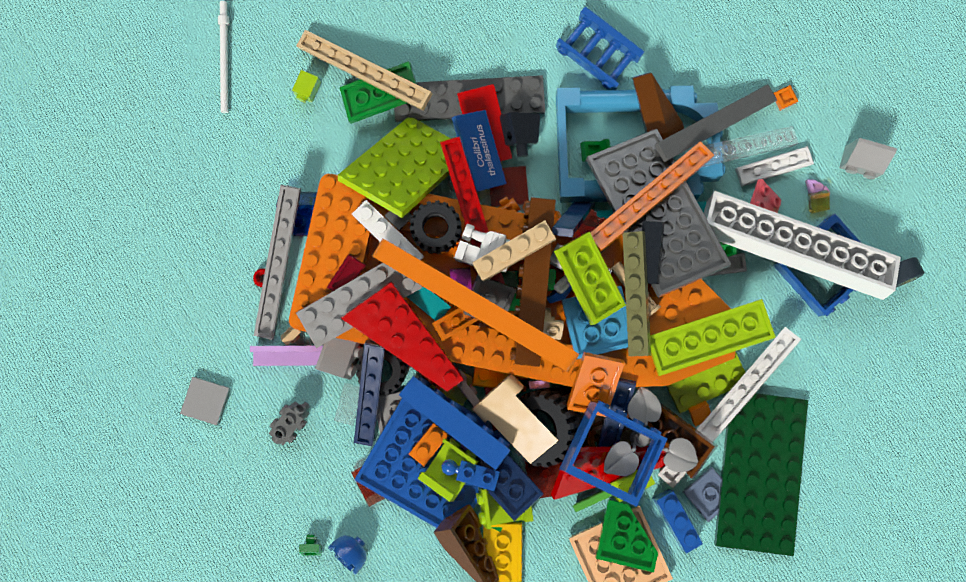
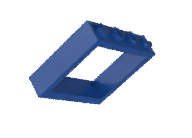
M835 213L816 226L826 231L831 227L837 235L860 242ZM778 262L773 264L775 269L818 317L828 316L836 310L835 306L847 301L850 298L849 294L854 290L844 286L821 306L787 268V265Z
M598 401V403L590 402L559 469L637 507L667 438L661 436V432L653 427H650V430L643 427L645 423L633 418V420L626 418L627 414L616 409L615 412L610 410V405L601 401ZM597 412L651 439L628 493L573 466Z

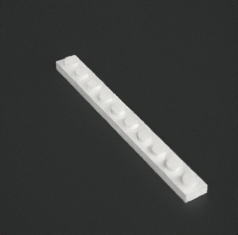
M785 327L697 430L714 442L798 345L801 338ZM665 466L658 476L674 488L687 472H675Z

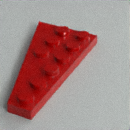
M392 281L341 316L342 320L444 390L449 391L464 380L463 376Z
M636 446V451L633 453L639 458L637 469H639L649 446ZM581 447L573 464L574 467L606 483H612L624 477L604 472L605 458L611 447ZM662 450L654 469L666 466L663 458L667 452ZM560 470L551 496L556 500L595 488V486Z

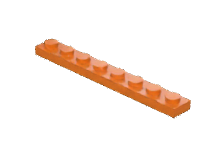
M700 141L595 228L591 235L599 252H602L710 161L714 154Z

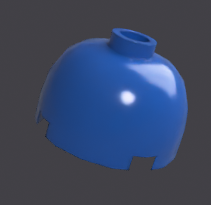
M350 535L338 537L328 546L330 551L333 550L336 553L335 557L349 571L352 570L354 575L362 569L367 559L366 551L363 548L365 543L358 536L354 539Z

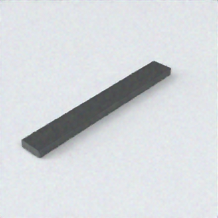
M767 84L658 142L654 146L663 161L666 162L692 148L700 141L703 142L771 105L777 99Z

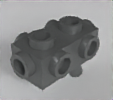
M295 401L290 406L286 404L280 410L279 414L282 416L279 419L275 418L269 425L272 428L269 434L272 436L271 439L274 443L284 446L287 442L291 444L298 436L296 434L297 430L301 431L307 424L306 418L310 414L307 411L310 408L307 402L301 405Z

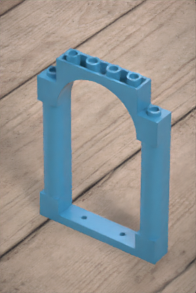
M670 86L669 89H662L676 112L687 115L696 122L719 111L717 103H696L697 94L694 93L693 86ZM557 88L556 121L560 203L608 202L597 180L568 178L566 113L640 112L635 90L580 91V88ZM722 131L707 139L708 149L714 154L713 158L686 180L696 200L703 194V182H718L725 174V164H722L724 147L720 143Z

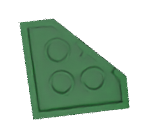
M608 499L595 558L654 573L658 552L627 503Z

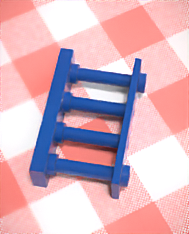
M584 7L579 15L581 23L566 42L559 38L556 48L561 55H567L601 81L604 88L616 90L619 86L616 79L630 62L638 63L644 51L587 7ZM586 27H590L595 31V35L579 53L571 46ZM601 39H605L610 43V46L594 65L586 57ZM616 50H620L624 53L625 57L609 76L601 68Z

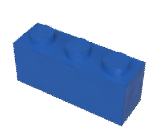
M667 489L653 497L656 506L683 552L687 554L703 544L674 491Z

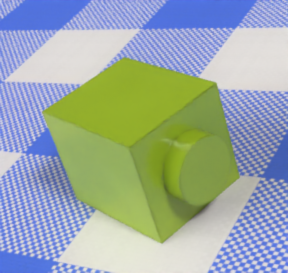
M301 70L292 89L296 96L295 98L304 103L306 101L313 103L321 81L319 77Z

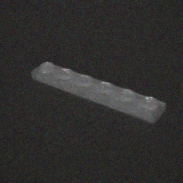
M793 126L705 145L714 156L702 167L784 149L799 143Z

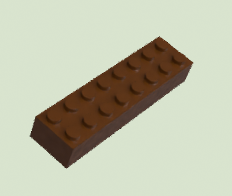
M531 197L530 202L525 205L524 219H527V223H524L522 233L543 221L547 222L552 231L556 200ZM552 242L525 257L523 264H520L518 270V279H521V285H518L516 290V299H519V306L515 307L514 316L541 332L544 330ZM515 341V347H512L510 351V360H514L513 365L540 367L541 356Z

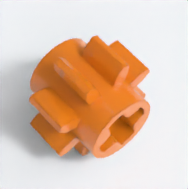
M506 196L499 201L501 206L498 208L516 212L521 210L514 198L508 200Z

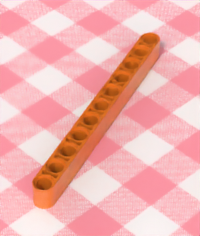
M383 238L372 255L374 258L568 373L579 356V353Z

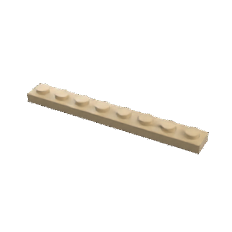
M307 30L303 32L296 45L299 49L423 111L433 95L431 91Z

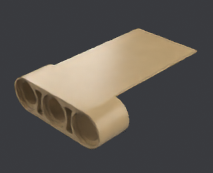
M509 374L482 398L472 410L483 422L489 420L531 464L553 446L558 439L518 399L516 395L523 389L524 385L513 374Z

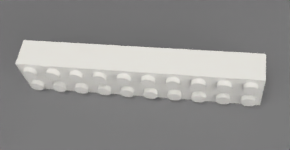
M714 191L706 202L703 214L719 242L882 300L896 290L901 258L899 256Z

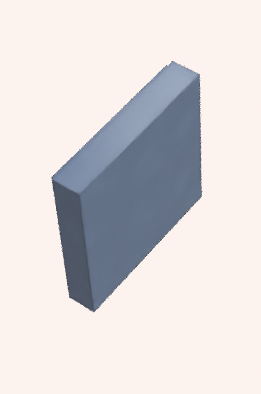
M710 467L682 491L707 522L712 520L719 510L718 502L722 478L713 467Z

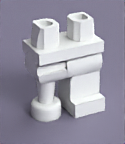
M467 224L462 239L470 241L473 238L481 242V246L479 248L460 241L454 259L455 261L474 266L472 262L510 240L506 239V235L493 231L488 233L475 231L473 225Z

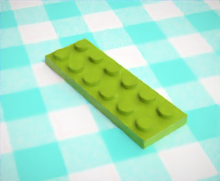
M760 299L650 335L651 356L657 374L661 376L774 339L776 336L764 302Z

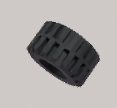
M435 200L433 203L428 201L424 206L421 204L419 209L414 211V216L410 220V232L416 245L430 254L448 252L450 248L456 246L457 241L460 239L462 227L459 214L448 203H440L439 200ZM433 217H441L448 224L447 233L438 239L430 238L424 232L425 223Z
M386 349L384 360H387L392 365L393 374L388 381L381 383V396L393 393L399 389L405 380L406 374L405 362ZM363 356L359 358L360 361L356 365V377H358L359 384L361 380Z

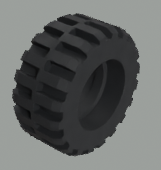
M539 389L526 393L519 399L535 416L539 410L547 412L553 418L557 428L556 438L558 441L533 461V466L539 467L542 465L543 467H550L563 462L583 419V413L567 409L570 395H564V392L559 389ZM517 449L515 450L518 456L522 455Z

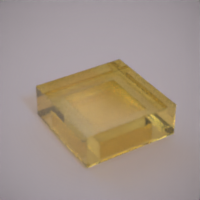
M824 190L808 194L810 213L830 210L829 191Z

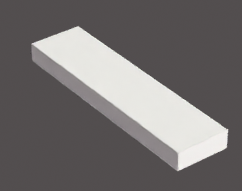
M806 146L738 167L735 171L742 187L755 183L758 179L765 180L813 165L814 162L809 147Z

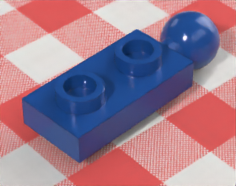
M447 459L442 463L444 474L453 475L457 473L456 480L495 491L500 471L474 465L463 460L460 466L452 459Z

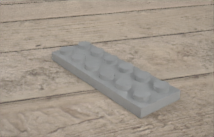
M382 263L298 311L296 314L315 347L318 348L353 328V326L342 320L341 316L389 282H393L404 298L423 286Z

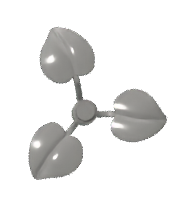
M639 387L630 400L627 411L631 420L635 418L644 422L643 427L646 428L648 421L656 422L660 418L661 405L651 391ZM633 431L630 434L631 446L625 441L614 444L605 458L604 472L618 476H628L634 473L638 467L639 458L633 452L636 451V446L645 447L649 445L650 439ZM684 438L672 440L669 444V449L663 447V451L667 452L663 462L672 471L686 472L693 469L698 463L694 446Z

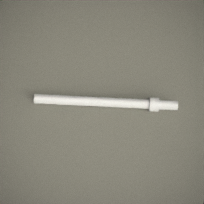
M220 1V15L218 16V25H220L221 113H228L229 16H227V2Z

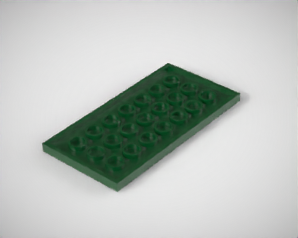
M755 393L726 427L715 546L794 556L808 400Z

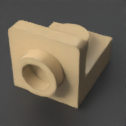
M546 308L543 333L553 339L560 340L564 322L555 320V317L551 316V308Z

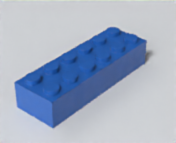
M413 376L399 396L497 470L511 450L508 449L510 444L501 437L498 440L492 436L494 432L485 425L482 428L476 424L478 420L471 414L467 413L464 415L461 413L462 408L452 400L448 403L445 400L447 396L437 388L434 391L429 388L431 384L424 378L419 376L417 379Z

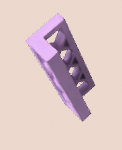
M250 346V352H253V366H312L317 364L323 346L318 348L315 346Z

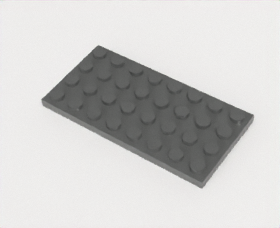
M657 129L587 157L586 161L614 213L675 163L673 158L664 162L654 146L663 140ZM686 181L624 232L642 231L643 221L665 223L659 284H651L658 298L731 265Z

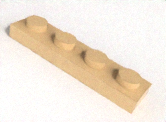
M543 221L472 263L484 282L555 241L556 238L547 222Z

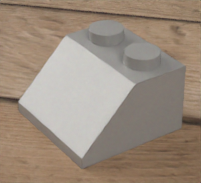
M858 138L845 146L839 168L845 169V172L850 174L859 173L864 178L875 179L884 174L897 148Z
M338 338L328 341L323 345L315 369L352 380L357 371L356 365L363 354L364 344Z

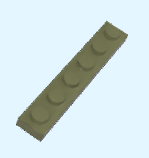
M645 232L623 233L629 356H651Z

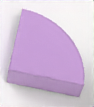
M809 179L805 181L810 199L830 194L829 189L817 180Z

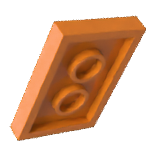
M584 352L567 402V409L585 413L590 402L598 403V401L611 405L625 364L624 361Z

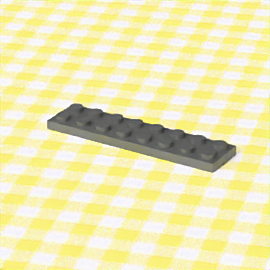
M543 75L416 82L417 85L431 91L433 94L424 111L409 103L394 108L395 122H403L407 117L415 118L418 121L452 119L454 116L462 115L457 93L494 84L501 115L509 112L545 114Z

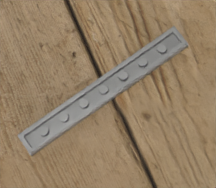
M280 185L254 336L274 339L301 188Z

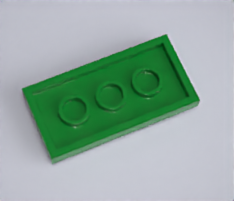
M409 61L386 69L417 84ZM361 79L339 87L347 118L351 124L407 103Z

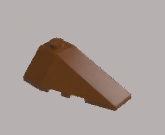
M649 72L633 77L645 133L657 129L664 140L683 130L682 120L653 74Z
M468 504L443 519L433 533L447 553L476 582H498L499 577L491 556H488L485 547L487 545L486 538H482L480 527L482 525L471 505Z

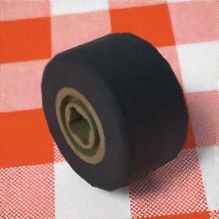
M917 257L900 262L896 287L905 285L924 275V270Z

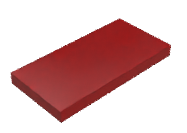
M494 84L457 93L462 114L486 110L500 162L512 159L510 147L506 146L500 122L501 111Z

